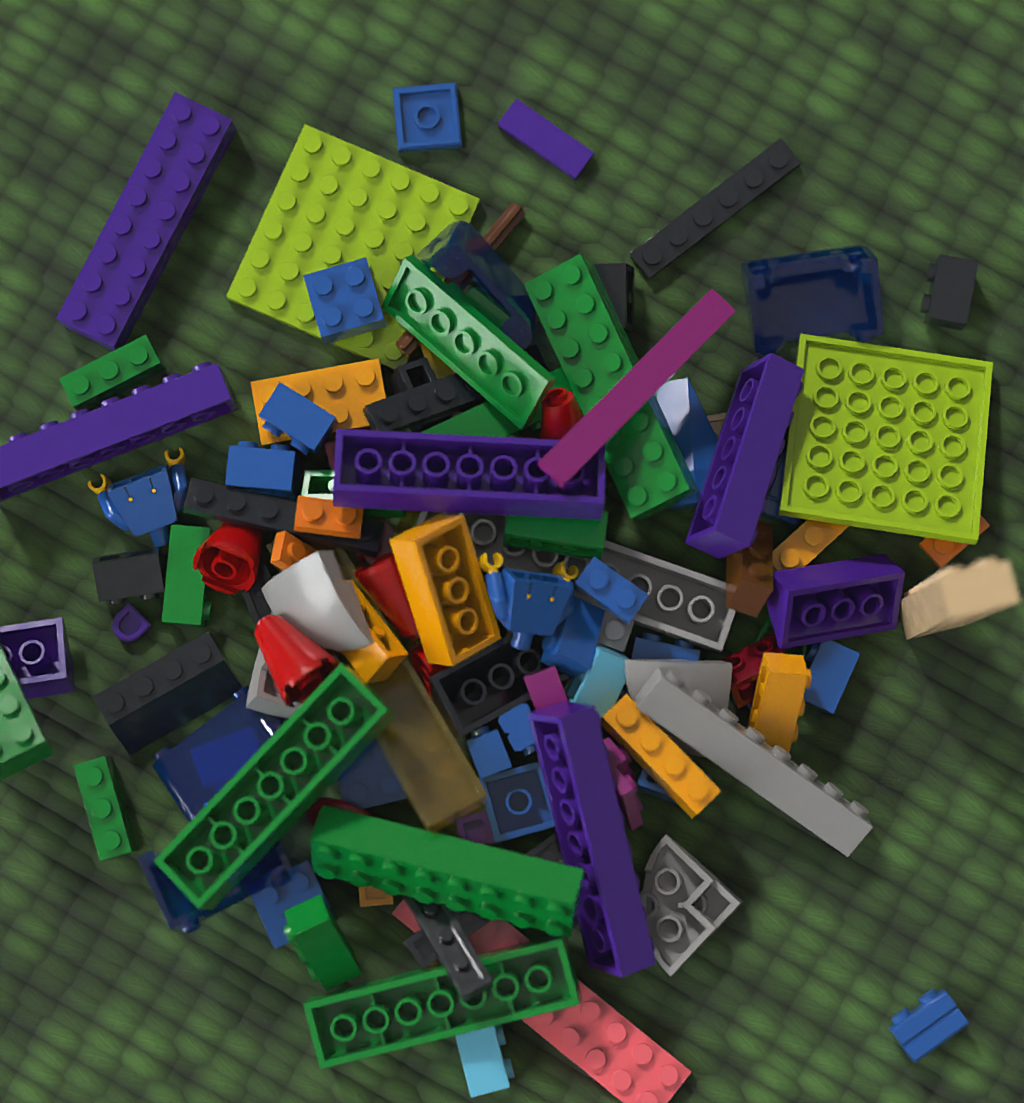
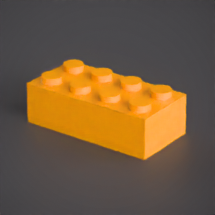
M379 358L251 382L261 445L264 449H271V444L291 446L290 443L293 440L283 433L277 437L262 427L265 422L258 416L279 382L336 417L338 423L328 439L336 438L337 429L372 430L363 409L365 405L387 398Z
M438 514L390 539L428 663L454 666L501 639L464 515Z

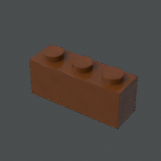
M760 520L756 524L758 532L753 544L750 547L726 556V607L757 617L773 590L772 526L766 525Z

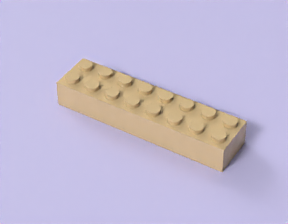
M997 556L976 561L975 564L969 565V567L964 569L962 565L943 569L941 572L936 573L935 576L929 577L930 579L924 580L923 583L903 593L904 598L900 601L899 614L906 640L969 625L1020 602L1010 562L1009 560L998 562Z

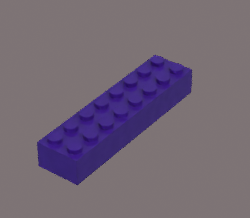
M177 92L174 93L56 317L62 326L112 351L126 344L237 131L232 119Z
M204 362L193 367V372L181 376L180 373L167 376L162 379L163 384L152 388H150V385L138 387L131 391L132 396L121 400L119 397L107 399L101 403L100 408L89 412V409H82L70 415L71 419L61 423L50 421L41 425L38 432L30 435L24 432L8 439L9 443L0 446V502L239 410L226 374L218 363Z
M337 429L333 476V507L601 520L605 501L606 444L561 488L537 465L560 440Z
M563 701L528 713L563 862L564 865L584 870L581 903L577 920L588 965L591 968L619 977H625L656 964L653 953L655 945L647 928V911L641 902L638 890L640 882L633 869L631 860L632 848L626 839L623 827L625 819L616 797V781L611 775L609 768V751L603 742L600 730L602 724L600 715L596 711L595 705Z

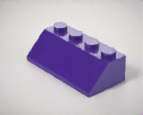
M886 554L774 571L773 590L766 603L778 646L784 649L896 629L905 572Z
M62 617L0 626V642L28 699L75 692L73 660Z

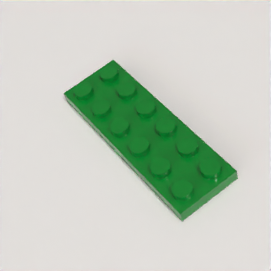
M413 254L405 257L381 307L521 430L528 427L553 384L555 377Z

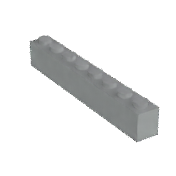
M657 668L635 696L637 709L849 857L873 828L868 817L869 811L862 804L855 800L850 803L842 797L843 793L838 787L830 782H827L826 785L816 779L817 774L810 767L803 763L798 766L790 760L791 755L778 745L771 747L764 742L765 737L758 730L751 726L746 729L738 723L739 719L734 713L725 707L719 710L712 705V699L702 690L697 688L693 691L684 685L686 681L675 671L670 669L667 673L662 668Z

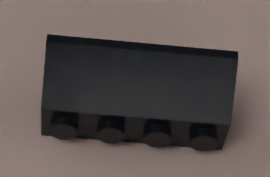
M207 631L93 696V699L108 726L129 755H132L243 692L244 688L216 638Z
M513 633L460 663L450 666L428 678L435 713L450 741L466 735L531 699L523 676L549 667L541 662L544 651L542 649V642L545 635L534 634L530 649L521 650L511 646ZM557 670L561 682L571 677Z

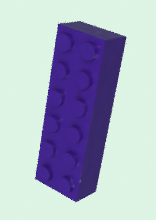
M773 353L740 369L685 541L686 544L717 559L750 547L753 544L758 532L756 528L758 518L763 513L767 504L765 495L768 486L771 485L776 475L774 466L777 457L782 453L785 446L783 437L786 428L794 417L792 408L795 399L803 388L801 379L805 369Z

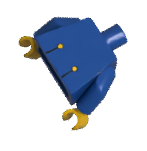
M179 447L180 456L177 459H170L167 449L164 452L167 464L113 484L103 474H100L103 484L99 488H96L94 482L89 480L88 487L98 494L97 499L105 517L123 531H131L134 536L149 532L155 547L168 544L170 541V531L167 525L178 521V513L183 510L188 492L186 471L183 466L185 462L183 449Z
M497 552L493 554L494 565L492 566L488 563L487 554L484 553L479 557L478 562L480 569L488 572L486 583L496 618L508 630L513 632L511 646L521 650H529L534 634L552 635L556 627L573 611L574 584L571 582V579L578 576L579 570L577 566L571 565L567 567L566 574L565 562L563 561L554 566L553 575L503 568L501 573L498 572V568L503 563L502 555Z

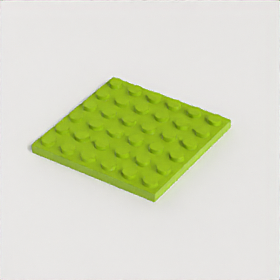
M305 124L226 298L322 340L303 275L366 257L380 307L404 258L412 254L445 282L480 204V199ZM382 307L381 310L386 327L330 343L367 360L379 358L381 366L395 371L397 366L408 363L411 355L408 356L400 352L395 346L407 329Z
M800 334L796 365L805 369L801 379L803 388L795 399L792 408L794 417L788 427L778 515L976 545L979 538L993 362Z

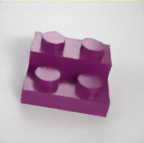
M608 737L603 739V742L609 751L608 763L611 775L614 777L617 785L616 797L618 805L623 812L625 823L633 831L643 825L640 814L643 806L636 796V792H638L634 782L636 776L628 765L631 762V758L622 745L617 747Z

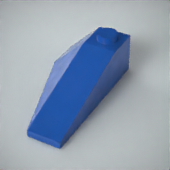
M689 378L667 381L657 391L659 406L699 489L698 493L668 507L674 511L697 507L718 441V436L714 432Z

